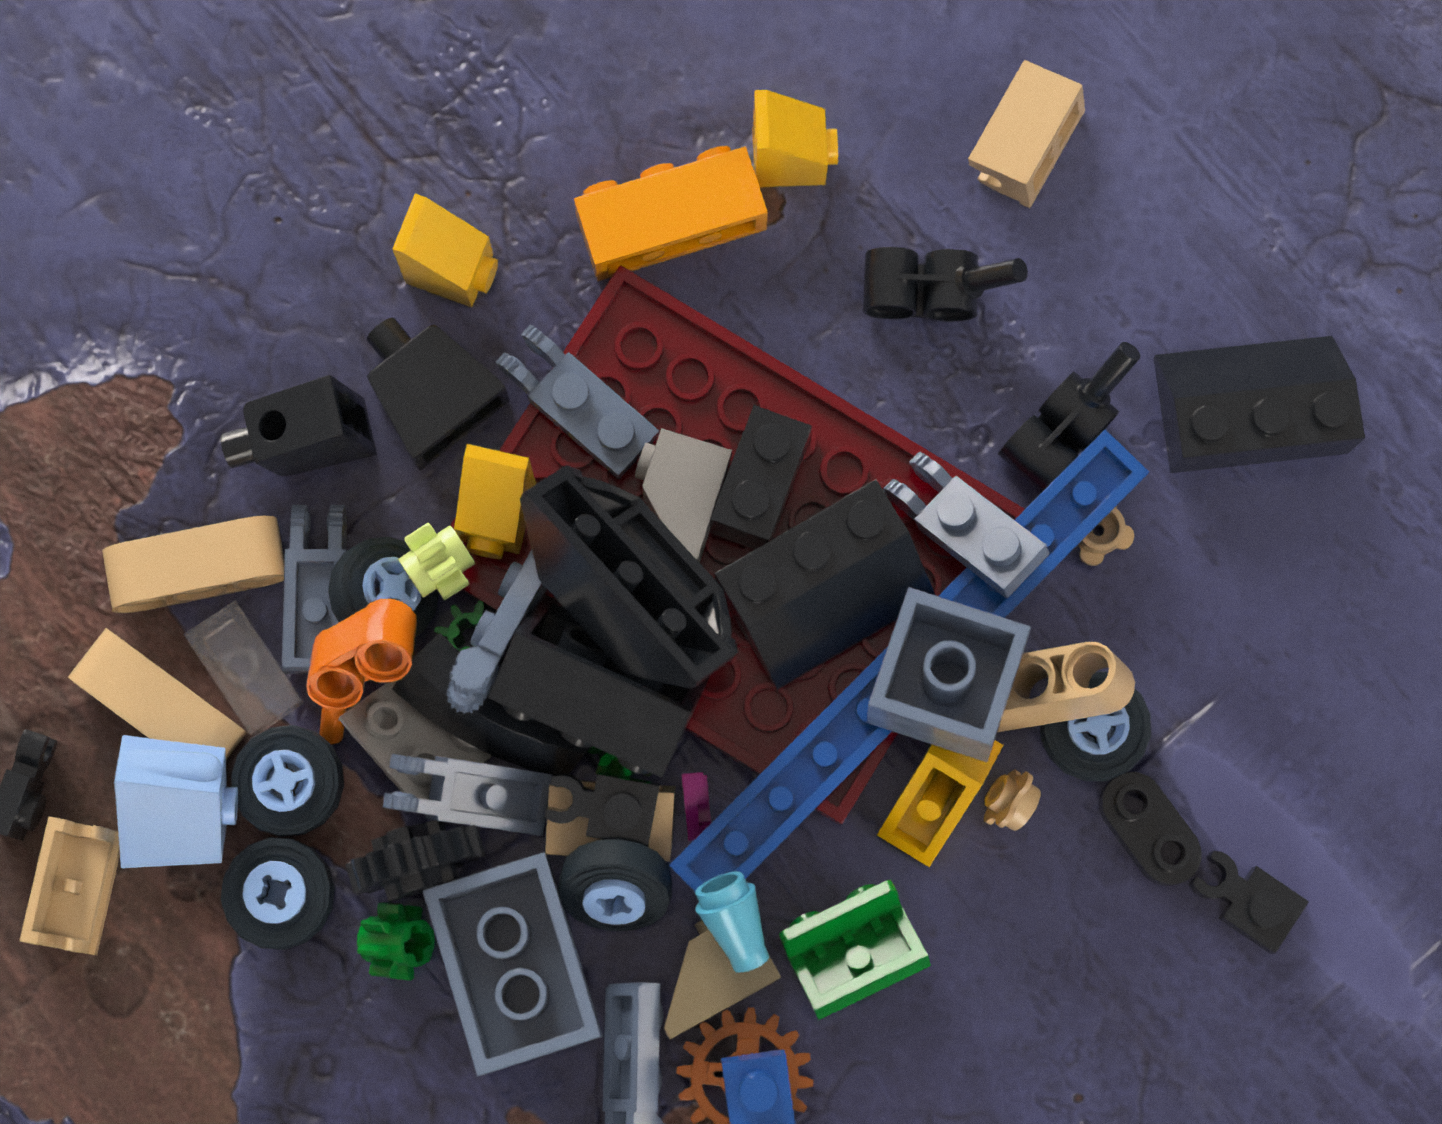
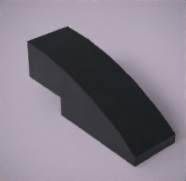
M440 633L412 658L409 673L402 679L397 680L392 688L394 692L419 713L453 736L494 757L533 771L552 775L558 773L570 774L590 749L568 742L561 736L559 730L537 720L524 721L511 716L503 709L502 704L489 699V694L486 700H483V705L479 706L478 711L473 710L472 714L470 712H465V714L461 711L456 712L455 708H451V703L447 702V689L449 688V683H451L449 677L452 666H455V660L460 651Z

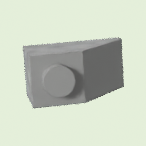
M661 428L656 445L645 443L639 458L635 478L644 480L642 486L643 498L647 506L700 563L710 532V519L732 463V450Z

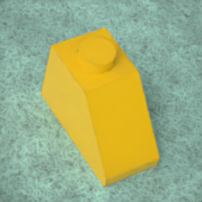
M754 90L753 158L754 172L759 187L825 185L828 165H838L837 129H826L825 108L769 90Z
M414 194L392 248L405 283L473 307L478 292L487 293L489 291L498 267V259L492 258L493 250L489 236L427 197Z
M467 444L463 459L454 530L461 541L467 542L466 549L468 552L493 559H502L504 551L515 554L520 553L526 529L520 498L526 490L536 485L529 458Z
M996 740L994 741L988 762L931 744L878 831L877 836L930 867L983 785L1003 744Z

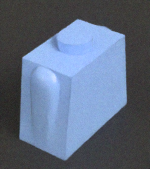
M122 735L114 780L121 868L222 863L227 825H236L238 811V787H227L225 748Z

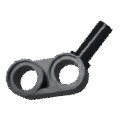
M901 247L873 248L865 253L863 312L870 317L879 319L917 317L945 322L971 320L977 316V298L982 296L984 290L1025 281L1028 274L1027 266L1021 258H1015L979 267L977 254L958 249L931 251L925 255V264H919L918 253L911 249Z
M1128 342L1120 343L1092 378L1083 379L1075 371L1071 373L1040 407L1038 412L1041 415L1038 418L1032 415L998 452V455L1042 493L1079 456L1078 453L1081 450L1084 451L1118 415L1119 411L1110 404V393L1140 359L1141 356L1137 348Z

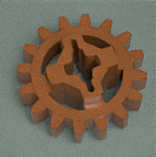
M752 1007L747 1008L743 1022L735 1023L732 1014L727 1009L721 1013L723 1027L715 1030L705 1021L699 1024L700 1030L706 1039L701 1045L694 1042H685L683 1048L694 1056L693 1064L678 1066L676 1071L677 1074L683 1077L691 1078L692 1085L678 1094L680 1100L689 1101L696 1099L699 1105L693 1112L690 1120L695 1124L708 1117L713 1121V1124H730L729 1117L720 1113L710 1103L702 1084L720 1086L725 1092L724 1078L713 1075L715 1071H723L722 1063L707 1062L705 1059L710 1050L719 1041L733 1034H737L736 1051L728 1057L759 1053L760 1036L770 1041L778 1050H785L793 1110L805 1112L807 1106L795 1096L798 1088L813 1087L814 1080L799 1075L798 1067L811 1060L810 1053L794 1054L791 1046L799 1037V1033L793 1030L780 1036L776 1032L780 1017L776 1014H773L764 1025L756 1023L755 1008Z

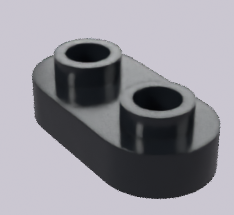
M1127 772L1113 778L1105 785L1099 798L1101 817L1142 874L1153 883L1163 886L1176 885L1190 879L1196 873L1201 863L1202 852L1200 843L1158 784L1145 774ZM1127 792H1135L1142 797L1144 806L1139 814L1129 813L1124 808L1123 797ZM1165 842L1176 844L1181 851V858L1176 865L1167 864L1161 857L1160 850Z

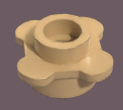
M1117 506L1098 524L1104 530L1103 535L1097 536L1092 530L1078 544L1080 548L1079 558L1084 564L1097 566L1103 561L1104 555L1115 549L1126 550L1132 545L1134 531L1130 526L1125 525L1124 517L1117 509Z
M1016 769L1012 770L1008 775H1001L993 783L986 795L985 806L988 808L984 815V822L989 825L995 822L997 826L1001 828L1006 826L1013 831L1023 827L1033 815L1041 796L1040 789L1032 784L1033 775L1028 772H1024L1021 775Z

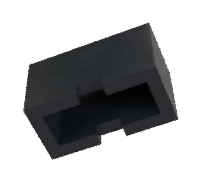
M753 405L710 519L711 534L752 549H757L774 538L785 504L810 441L811 425Z

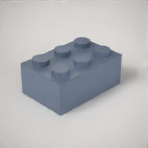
M545 852L423 890L477 1076L496 1072L604 1037L568 918L562 905L550 859Z

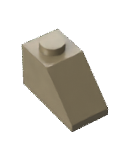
M701 920L694 926L699 936L693 938L688 943L664 1026L669 1039L677 1037L779 980L781 976L770 956L763 965L753 970L740 973L735 972L729 958L704 922Z

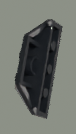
M565 465L523 493L520 502L539 580L623 673L693 689L738 653L735 639L731 638V620L724 589L640 497L604 481L583 477L582 471L569 465Z

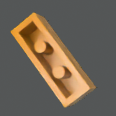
M729 146L711 148L698 155L697 161L674 167L672 163L658 164L644 170L640 174L639 179L619 185L614 180L602 181L589 186L583 191L582 196L574 198L576 217L597 282L611 278L619 265L634 271L767 230L768 211L746 146L731 150Z

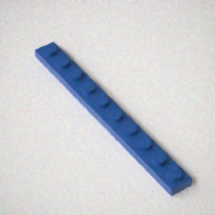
M1104 430L1015 519L1017 523L1044 542L1049 551V555L1008 598H1005L975 573L966 568L938 597L1006 618L1147 476L1149 471L1108 431ZM887 648L669 865L694 892L704 882L724 873L741 872L746 879L892 732L867 723L868 703Z

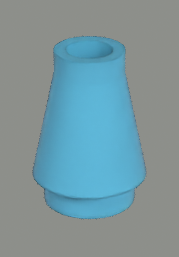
M741 872L724 873L700 885L695 892L699 901L695 911L729 958L733 970L739 973L747 972L763 965L769 959V954L764 944L755 885L746 883Z

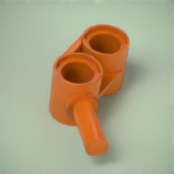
M379 599L370 602L362 610L338 624L321 631L316 636L306 688L312 701L322 707L319 735L330 744H336L343 740L345 726L340 722L339 717L346 712L347 708L354 706L360 701L366 681L370 679L381 683L394 682L402 679L409 673L412 665L417 619L411 607L402 601Z

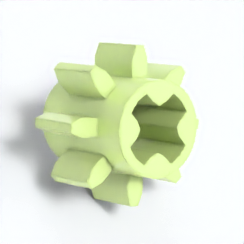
M428 522L404 538L411 551L400 557L398 561L423 598L437 589L445 601L469 585L462 572L475 565V562L450 525L436 534Z

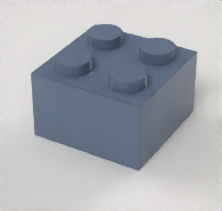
M908 587L868 703L867 723L988 762L1031 627Z

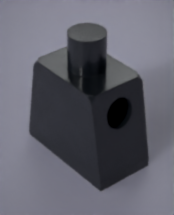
M391 317L378 324L366 338L367 342L383 360L382 363L369 372L367 378L410 457L420 471L510 401L504 384L434 324L428 326L412 339L398 321Z
M331 375L247 402L243 407L246 427L221 434L222 451L226 462L231 468L256 462L259 466L279 476L294 475L377 455L365 399Z

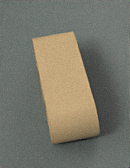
M274 516L247 517L122 542L102 550L112 612L115 613L146 611L265 587L284 581L285 559L277 517Z
M105 628L68 676L75 684L150 739L225 748L227 760L247 734L246 730L107 628Z
M1083 642L1023 653L998 732L1111 714L1119 711L1129 703L1134 694L1135 680L1133 673L1107 646L1098 642ZM1102 668H1109L1108 676L1100 686L1092 689L1088 688L1089 681L1096 671ZM1048 678V685L1045 691L1040 696L1029 699L1033 685L1041 679Z

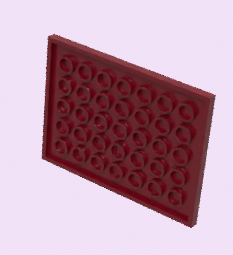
M619 265L563 351L565 355L568 352L571 353L655 426L659 433L662 428L732 450V461L753 405L811 425L810 441L785 504L774 538L875 479L883 491V488L892 479L904 483L927 506L939 492L931 487L929 483L922 481L915 474L914 469H912L910 460L918 452L924 453L941 465L952 478L955 476L959 477L1015 520L1025 510L1023 507ZM529 403L499 449L500 452L529 458L536 484L565 465H569L582 471L583 477L609 483L640 497L646 504L642 488L644 480L635 478L639 459L620 479L616 478L531 403ZM658 438L652 443L653 445H656ZM889 499L907 528L936 596H939L967 567L918 529L916 522ZM456 517L454 518L453 522H452L451 525H450L453 529H454V526H455V519H456ZM527 528L525 529L519 554L504 551L502 559H493L469 552L475 565L462 572L469 585L460 591L477 601H483L486 607L497 612L504 599L498 595L499 588L509 567L514 561L523 565L532 550ZM709 532L700 564L714 578L717 571L755 549ZM547 589L545 594L552 598H555L553 594ZM729 611L731 638L735 639L738 653L710 676L686 731L757 775H760L888 647L897 620L788 685L776 690ZM892 731L815 811L841 826L898 733Z

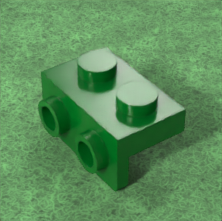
M886 880L878 885L868 884L852 891L845 901L822 912L812 911L796 918L789 928L779 933L787 959L818 1021L931 966L929 956L901 906L898 892L892 880Z

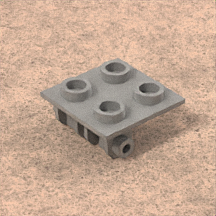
M396 681L385 683L339 717L340 722L346 727L352 737L359 742L399 790L403 793L414 794L416 798H429L432 774L420 773L418 775L399 773L396 769L389 768L391 754L435 760V756L478 763H484L492 757V755L453 736L419 713L392 690Z

